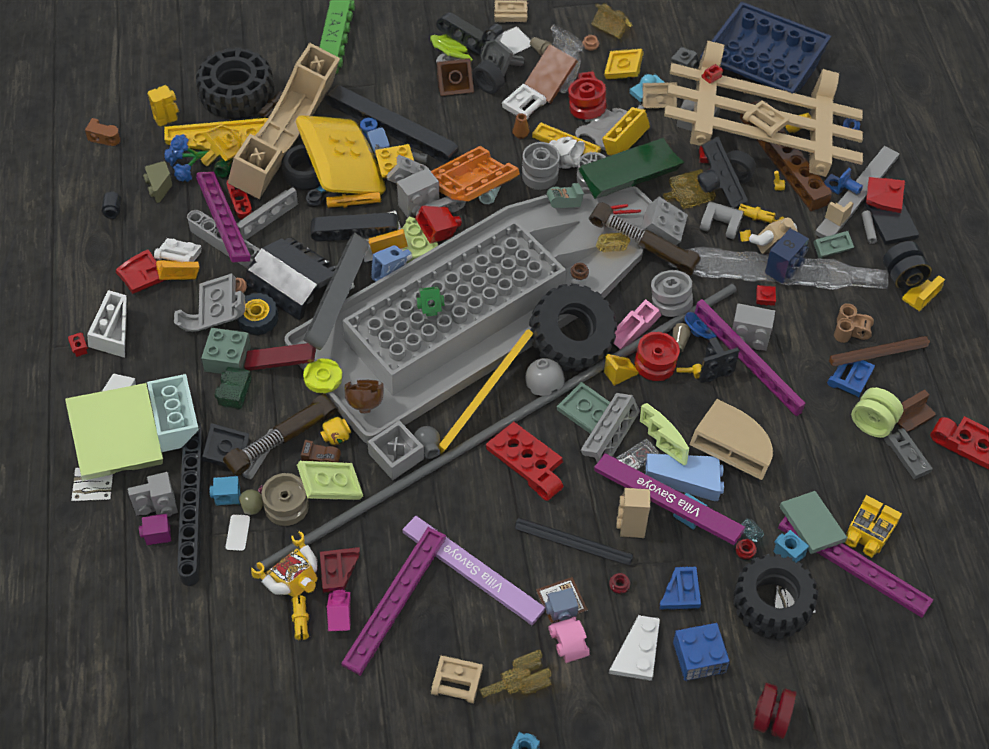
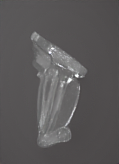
M553 24L550 28L554 38L553 46L578 61L559 90L560 93H566L570 84L574 82L580 66L579 52L583 51L585 45L573 34Z

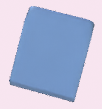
M383 128L367 132L368 142L373 152L375 151L376 144L380 147L390 148Z

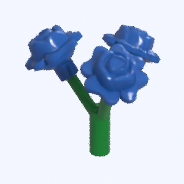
M182 134L176 135L171 140L170 148L165 150L164 153L165 161L173 166L177 159L193 157L189 164L185 166L176 164L173 167L175 171L174 176L177 180L189 182L192 179L191 166L208 151L196 152L187 145L189 139L186 138V135ZM187 150L188 152H190V153H192V154H182V153Z

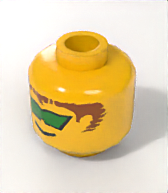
M335 417L323 423L324 431L320 432L325 443L329 441L332 446L348 440L349 433H351L346 420L340 417Z

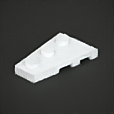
M638 616L612 664L609 674L652 681L660 619Z

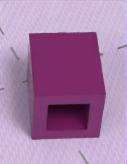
M167 514L142 517V526H139L140 537L145 539L146 545L171 542L170 522Z

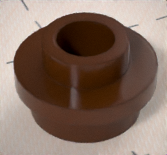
M576 263L571 268L570 274L576 280H584L589 275V269L584 263Z

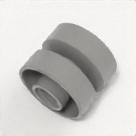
M536 142L525 148L522 161V179L527 186L543 190L556 184L560 154L556 147L549 143Z

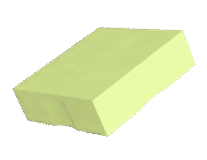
M146 383L65 399L82 481L112 475L123 470H137L163 463Z

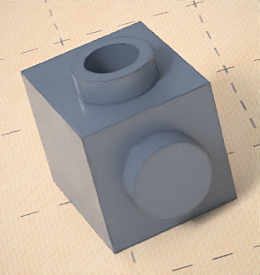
M573 588L548 594L545 609L548 615L551 614L553 621H563L578 614L579 606Z

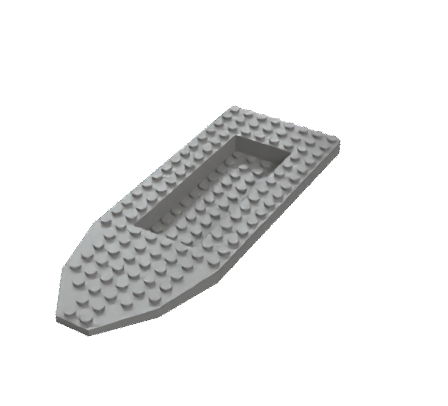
M581 187L584 196L580 207L553 208L547 195L512 204L345 299L326 344L321 350L316 349L314 362L321 358L335 361L342 370V383L334 391L325 394L337 406V411L366 444H368L370 439L399 420L405 426L498 368L524 332L531 329L529 320L532 316V311L543 295H546L550 289H557L562 284L570 286L572 283H576L581 287L585 285L590 287L592 291L599 292L604 299L641 260L645 249L638 246L636 240L634 241L631 237L628 238V235H622V233L617 232L614 228L594 226L589 221V216L599 202L606 203L609 206L628 204V207L616 210L640 209L641 213L615 214V216L617 215V218L620 217L619 219L625 220L628 224H634L633 227L637 226L638 229L641 228L646 208L652 201L637 187H628L597 199L593 198L588 187ZM584 263L588 267L589 275L586 279L576 280L571 276L570 271L574 264ZM438 286L440 295L444 296L445 306H441L442 312H437L438 315L426 316V313L423 314L421 309L417 308L416 298L420 297L419 289ZM571 314L560 315L558 317L559 328L561 329L578 317ZM312 319L288 332L285 336V345L307 343L303 339ZM530 338L517 355L532 347L534 340ZM309 363L298 364V365H299V366L303 369V371H304L305 367H306ZM368 379L379 381V385L383 383V400L370 413H360L359 410L348 405L344 390L346 383L351 382L354 385L357 384V380Z

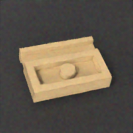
M495 0V22H527V0Z
M643 83L642 106L644 108H665L666 105L677 107V97L667 95L668 85L677 86V83Z

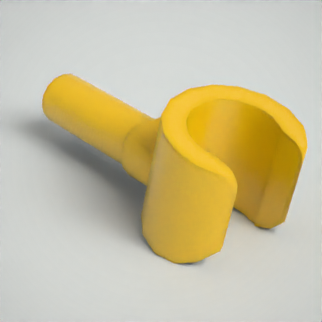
M775 171V190L783 191L785 189V181L780 180L779 172Z
M695 364L689 368H677V372L693 373L694 377L699 379L702 365Z

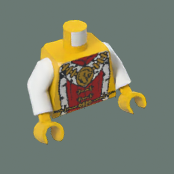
M300 531L298 532L301 540L296 541L293 536L291 537L293 544L300 547V550L295 549L267 571L266 574L264 573V565L260 562H257L256 566L261 571L256 572L251 568L252 576L256 579L261 578V582L273 594H288L297 597L303 591L309 593L315 589L317 559L310 547L305 545L304 535Z

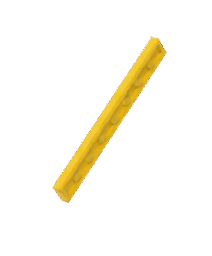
M528 329L524 332L438 447L441 455L533 335L532 331Z

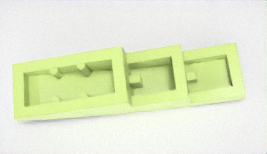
M648 403L642 405L640 422L648 427V434L657 440L656 446L684 466L687 465L689 447L681 434L660 412Z

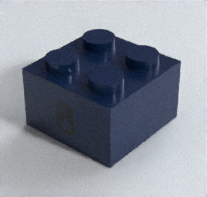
M790 228L770 250L765 274L782 284L787 279H791L796 269L801 268L805 262L804 256L809 249L807 246L809 238Z

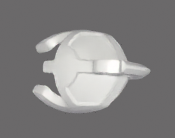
M563 137L557 141L552 140L549 142L559 151V168L578 167V160L584 152L585 145L583 141L577 142V140H572V137Z

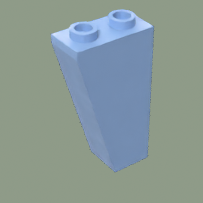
M647 454L646 475L674 490L687 492L688 494L712 501H718L720 494H723L724 482H720V477L723 476V465H720L718 458L688 455L687 465L684 466L670 455Z

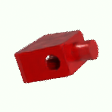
M421 206L415 218L429 243L451 238L457 227L461 226V218L459 216L453 217L447 207Z

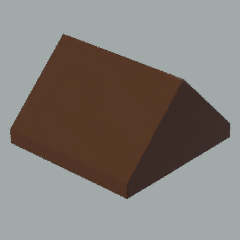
M470 58L437 62V81L440 96L474 92Z

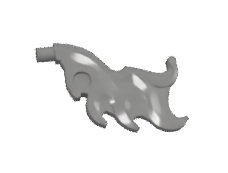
M639 105L638 109L644 110V107ZM613 108L611 112L606 109L605 113L597 118L585 119V122L591 123L579 127L575 135L578 138L581 135L589 136L595 141L597 146L606 151L602 138L628 111Z

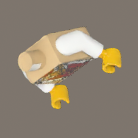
M780 217L779 220H774L773 223L769 224L758 235H751L750 230L740 232V238L742 242L750 241L757 244L761 253L765 254L770 252L772 247L790 228L797 231V226L792 219Z

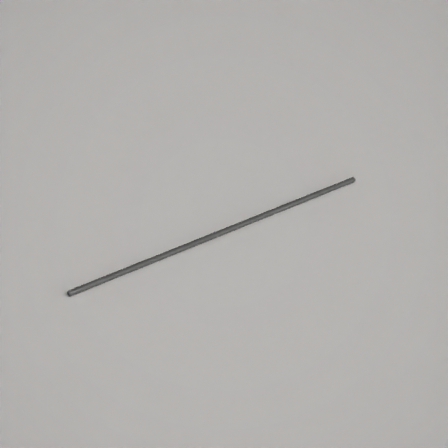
M731 284L704 301L711 307L735 293L737 289ZM696 305L693 306L688 312H695ZM688 312L676 316L651 332L668 333L673 330L676 324L686 322L684 317ZM641 338L612 355L625 358L636 352ZM605 359L564 382L563 387L559 391L556 389L551 391V395L537 398L305 535V545L314 543L501 432L513 421L515 423L577 387L581 382L583 383L602 372L605 367ZM292 543L261 561L260 563L264 565V572L275 566L295 549L300 550V547ZM254 565L257 572L261 571L257 568L256 565Z

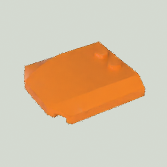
M481 146L431 171L439 181V191L451 199L471 201L520 175L517 167L510 163L506 165L501 164L491 158L490 151Z

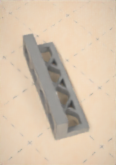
M293 187L288 191L285 190L236 223L243 239L247 240L298 205L296 190Z
M615 394L581 448L584 456L595 457L598 463L602 458L604 450L606 454L614 455L640 412L633 395Z

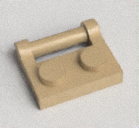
M764 101L757 103L743 116L745 121H750L764 130L771 138L786 126L790 118Z
M440 656L431 694H444L466 699L467 702L474 704L483 665ZM441 681L470 686V690L466 691L441 685Z

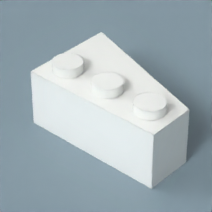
M108 290L87 334L88 347L125 358L126 295Z

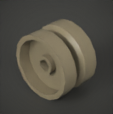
M289 473L274 475L264 484L261 495L266 516L271 522L281 526H290L304 519L308 513L309 501L300 477Z

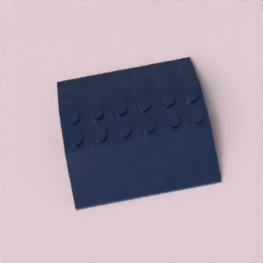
M741 2L711 42L724 45L720 67L772 88L793 94L803 88L815 70L831 36Z

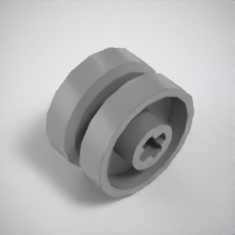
M678 270L661 272L653 278L651 283L652 305L660 310L661 315L675 317L683 315L691 309L693 294L690 276Z

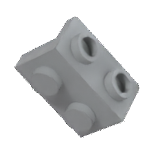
M398 155L396 157L397 165L387 174V180L397 184V181L422 171L427 166Z

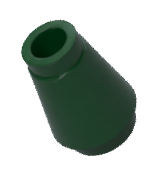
M221 158L214 164V173L222 178L228 176L234 158L228 161Z

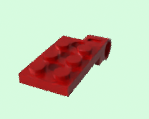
M965 416L958 428L953 420L946 417L940 418L930 434L932 440L989 469V428ZM960 434H966L969 439L961 438ZM978 443H984L987 448L979 447Z
M514 421L486 444V449L525 478L528 481V486L535 490L542 499L549 501L563 489L562 481L552 472L563 463V458ZM510 444H518L517 447H509ZM531 454L532 457L524 458L523 455ZM540 464L546 465L543 469L537 468Z

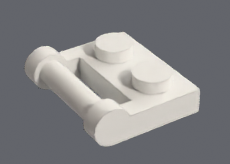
M522 84L502 102V107L516 116L519 113H523L529 119V115L539 106H543L547 99L542 94ZM532 99L536 100L525 111L522 110Z
M167 238L161 247L155 250L154 258L176 262H194L201 253V245Z

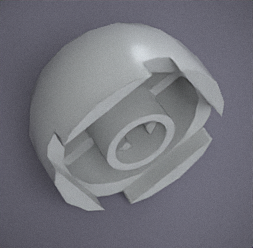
M551 359L536 360L530 364L526 371V384L533 394L540 396L551 395V391L556 389L559 391L564 385L565 379L562 368Z

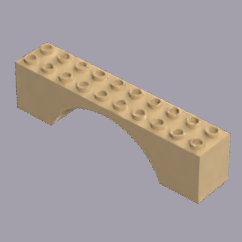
M309 43L295 64L289 81L268 120L255 136L249 134L235 155L228 179L229 184L260 199L281 166L283 156L293 147L300 136L296 125L297 117L300 115L312 116L331 87L340 61L339 57Z

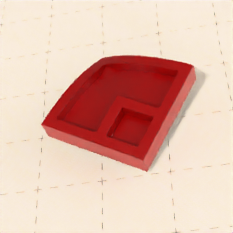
M869 177L866 203L882 210L901 213L905 180Z
M149 249L130 258L116 269V274L124 281L132 294L164 281L159 279L156 267L157 261Z

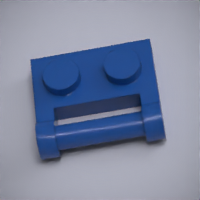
M864 360L838 365L833 376H830L827 383L832 388L838 387L859 397L875 365ZM847 365H853L846 380L840 379Z

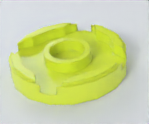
M317 359V361L309 363L304 369L305 385L316 393L332 392L342 383V370L333 360Z

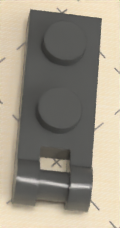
M900 428L895 433H890L884 437L886 444L891 446L913 479L931 473L932 467L905 429Z

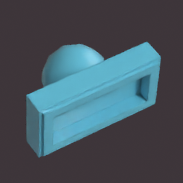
M656 74L645 75L642 77L641 83L630 89V94L639 102H642L643 83L665 82Z

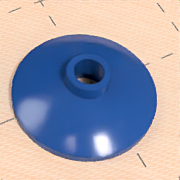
M688 312L685 315V321L690 327L692 334L707 339L716 337L694 312Z

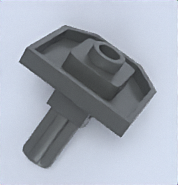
M494 39L486 42L481 54L482 62L484 60L493 62L499 67L504 76L509 65H524V58L513 55V52L500 40Z

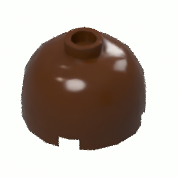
M369 379L357 380V384L354 385L351 382L346 383L344 390L348 405L359 410L360 413H370L383 400L384 384L381 383L379 385V381Z

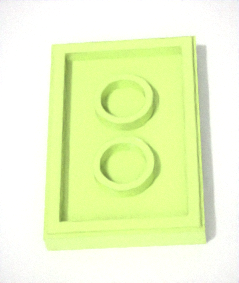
M299 461L297 464L307 498L360 500L363 497L352 463Z

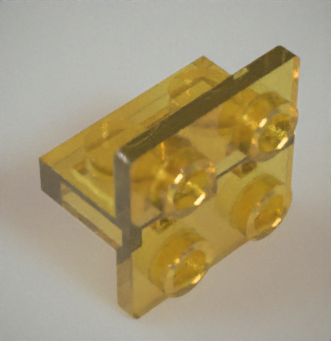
M604 3L602 5L596 4L595 7L598 9V12L591 25L620 39L626 26H632L628 21L629 18L619 10L613 11L610 6Z

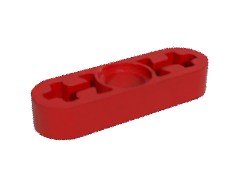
M227 180V188L235 213L242 220L252 213L250 201L246 192L240 189L235 190L234 186L229 184ZM237 196L244 197L242 200H235ZM244 206L246 212H243L241 210V207Z

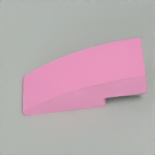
M645 299L635 311H631L617 326L615 332L616 339L613 344L622 349L634 342L662 316L660 310Z

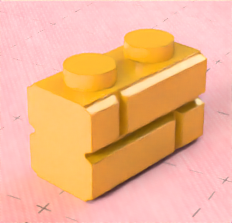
M164 85L158 89L148 91L153 117L158 126L176 121V113L179 110L176 103H174L176 96L173 90L170 91Z

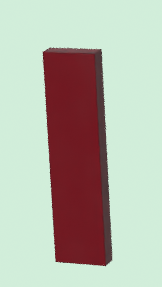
M308 343L247 351L244 368L250 371L313 363L316 348Z

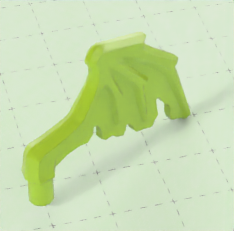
M433 35L430 37L434 48L440 49L447 56L459 59L470 58V61L473 60L470 55L463 54L467 52L466 47L448 35Z

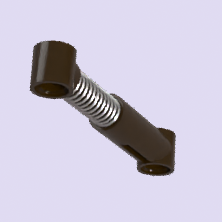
M599 202L589 216V221L594 226L599 228L611 226V229L614 228V230L619 231L622 235H628V238L631 237V239L638 242V246L677 266L679 271L687 275H692L701 261L700 255L695 251L684 250L647 229L643 232L642 229H637V226L633 227L634 224H628L625 220L619 219L620 217L617 218V215L613 214V209L606 203Z
M321 394L309 406L275 426L273 431L262 437V439L260 438L244 449L235 448L224 456L223 462L234 476H239L248 470L251 462L258 458V456L264 455V452L267 453L276 445L278 446V443H287L321 420H328L337 412L338 408L327 394Z

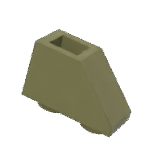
M165 161L145 166L146 174H143L146 185L150 184L148 187L150 196H154L156 203L163 199L172 186L171 176Z

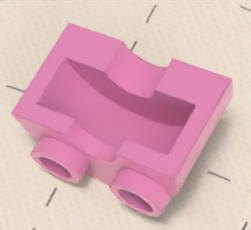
M576 617L548 626L551 637L556 638L559 644H556V649L559 656H563L565 663L590 655L589 648H587L584 640L586 634L579 620L576 621Z

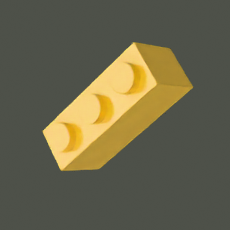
M632 107L602 138L607 155H614L629 150L648 130L650 124L646 110Z

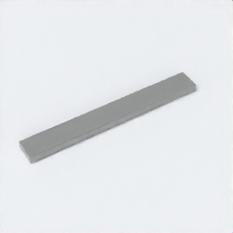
M884 146L856 180V182L863 185L860 194L856 195L848 190L838 202L843 207L850 201L854 203L850 217L867 197L869 177L882 178L898 159L899 153ZM850 217L841 226L825 218L816 229L815 235L823 238L838 234Z

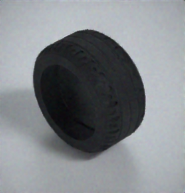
M305 145L295 146L288 150L282 159L285 181L293 188L301 190L319 187L320 182L314 169L307 172L293 169L302 163H312Z

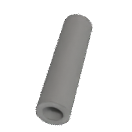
M864 211L862 212V218L868 243L873 244L877 242L871 212Z

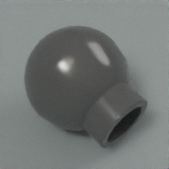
M431 426L419 428L414 436L424 446L425 457L431 459L438 456L440 453L438 447L440 444L439 432Z

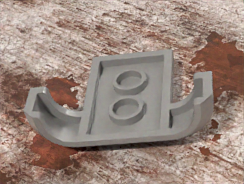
M229 274L199 284V314L190 315L182 310L175 311L174 323L185 331L196 332L241 317L245 312V295L242 291L236 292V277L233 274Z

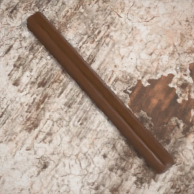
M927 336L835 354L830 356L829 363L831 366H838L928 347L930 340H928Z

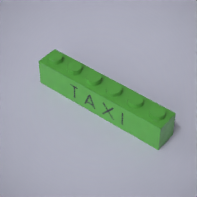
M354 0L330 1L320 48L340 58L335 74H338L339 67H342L341 56L345 54L344 44H347V33L350 32L349 21L352 22L353 14L351 11L355 9Z

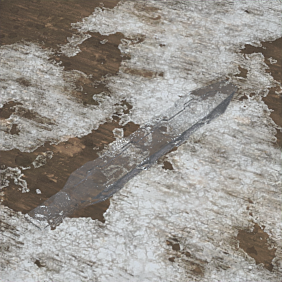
M708 247L686 249L695 251L701 257V261L693 273L697 276L780 283L765 274L769 255L749 251H724ZM805 258L803 266L797 268L794 276L791 279H787L783 284L809 285L825 289H839L850 285L887 289L888 271L851 267L833 259ZM668 262V265L677 268V266H675V265L671 264L670 262Z

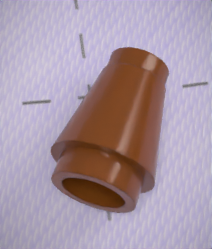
M519 113L516 116L513 134L515 137L523 139L527 137L530 130L527 116Z

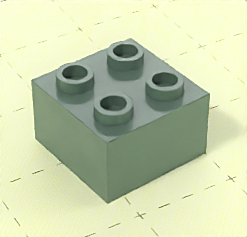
M211 328L201 358L204 371L242 377L246 354L251 348L249 334L246 332Z

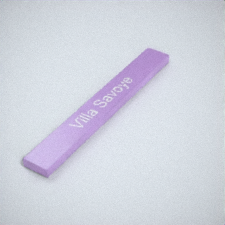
M415 516L403 528V533L418 543L427 527L434 528ZM446 537L435 555L437 558L529 624L533 625L545 611L543 605Z

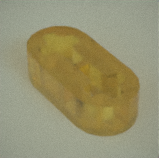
M622 233L601 234L596 242V247L602 252L623 251L627 249L630 238H628V235H622Z

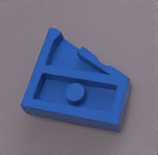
M676 567L664 597L660 602V609L700 608L701 600L697 568Z

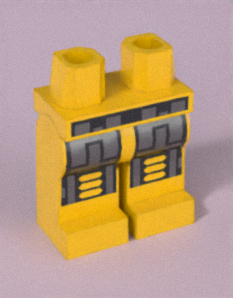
M866 495L849 526L845 543L851 547H856L860 543L865 546L864 554L873 557L876 553H880L882 547L897 526L902 513L885 505L876 523H874L883 503Z

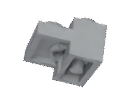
M168 472L148 476V484L128 488L136 516L147 515L156 511L157 515L167 514V516L178 513Z

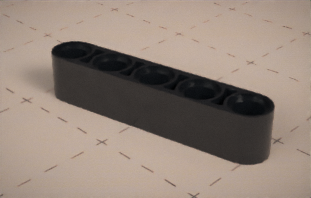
M395 213L316 217L311 220V238L315 241L348 240L354 233L365 239L399 230V217Z

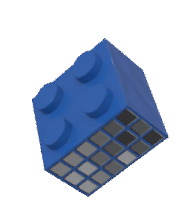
M717 623L675 631L673 644L685 681L726 673L729 659Z

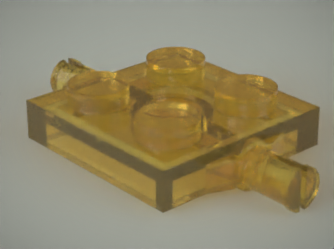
M702 169L671 177L669 183L672 187V192L663 194L665 201L675 198L683 209L713 201L716 195L714 191L706 193L700 187L697 176L703 172Z

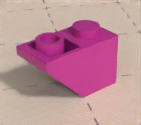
M335 590L333 593H329L327 604L328 631L350 630V592Z

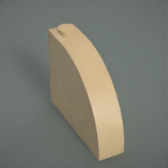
M716 399L696 428L690 442L691 446L763 480L773 456L772 444L764 429L741 410Z

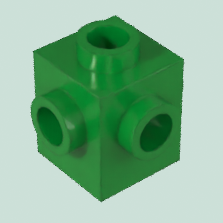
M439 287L420 288V297L416 298L417 308L421 309L423 314L426 313V316L438 315L437 312H442L441 306H445L444 296L440 295Z

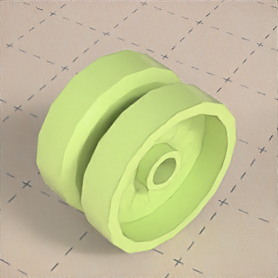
M869 388L853 408L851 413L852 420L863 432L878 438L886 437L901 418L903 406L892 393L881 388Z

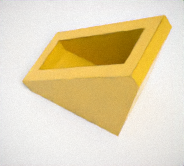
M611 354L606 356L604 373L614 386L638 374L630 359Z

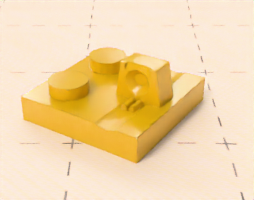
M642 49L610 51L604 74L605 78L638 77L643 58Z

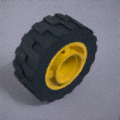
M253 293L245 296V312L241 317L237 318L240 328L250 335L266 334L268 331L273 330L279 319L276 303L271 297L262 293Z

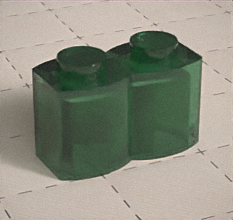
M227 367L226 371L222 372L221 385L215 391V399H217L218 405L242 408L252 380L250 370Z

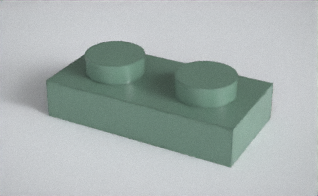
M848 231L813 241L819 258L849 251L854 248Z

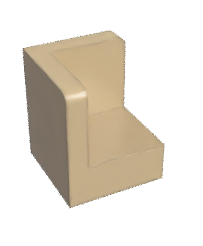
M850 201L843 207L838 203L834 204L831 202L828 205L825 218L841 226L850 217L854 203Z

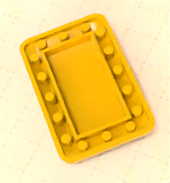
M304 115L297 117L296 125L323 189L329 192L365 194L380 192V195L384 193L386 188L379 172L377 161L358 123L350 119Z

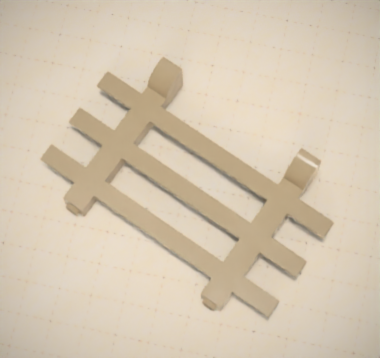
M707 41L698 69L671 63L670 74L697 81L696 90L672 84L668 85L667 95L694 101V112L666 105L664 114L665 117L692 123L691 144L701 146L709 141L714 128L810 152L809 173L826 177L832 165V158L862 165L863 153L832 146V136L862 142L863 131L833 124V114L862 121V110L833 103L839 73L822 69L811 97L726 76H722L711 84L708 83L701 75L714 64L720 66L724 50L723 44ZM717 86L810 108L812 119L779 111L790 118L788 125L810 130V140L778 132L771 138L767 135V132L758 127L714 117L715 107L745 114L755 106L717 96Z

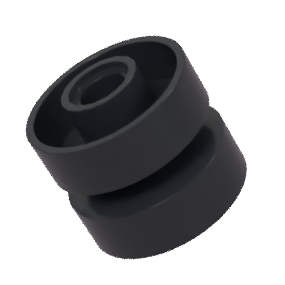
M906 241L893 246L883 257V264L896 288L899 290H910L922 285L932 273V268L920 247L913 241Z

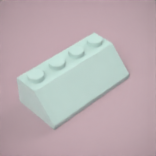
M186 374L147 382L161 452L182 448L198 431Z

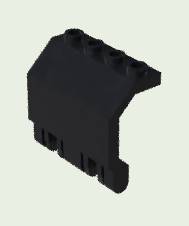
M289 237L285 240L281 238L261 248L247 268L245 281L248 287L257 293L268 295L278 307L300 320L304 318L306 305L317 289L329 284L337 266L334 265L328 268L330 265L328 260H325V258L309 248L301 250L303 245L294 238Z

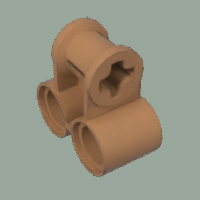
M843 304L837 317L834 337L837 341L843 343L848 342L851 336L862 340L869 339L872 335L871 326L874 324V319L869 315L857 314V309L852 304Z

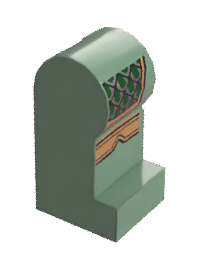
M572 183V187L566 188L552 187L547 191V197L553 208L580 207L584 196L579 183Z

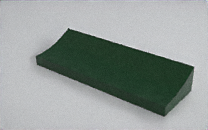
M661 138L582 165L578 170L593 198L597 199L677 171L684 161L672 151L665 139Z

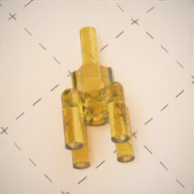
M536 650L513 661L514 668L501 673L502 681L480 689L482 697L484 698L505 688L509 694L521 689L523 695H528L550 686L551 681L549 677L552 674L549 668L532 675L530 674V671L542 667L540 658H542L541 651Z

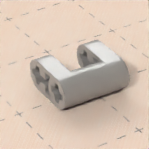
M709 202L701 221L700 230L709 232L713 220H718L729 224L725 237L735 239L744 211Z

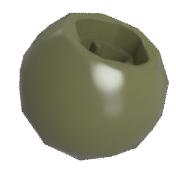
M253 489L244 491L239 497L242 509L248 515L257 514L264 505L261 493Z

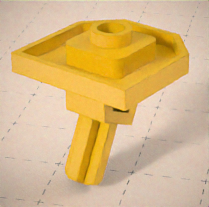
M222 124L205 131L203 136L211 144V150L201 158V161L204 165L209 166L219 156L225 161L234 158L243 145L242 139L232 128Z

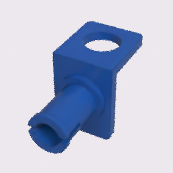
M850 168L840 178L831 174L824 181L825 185L838 195L844 188L856 195H859L863 189L862 184L850 179ZM836 181L838 186H831L829 182Z

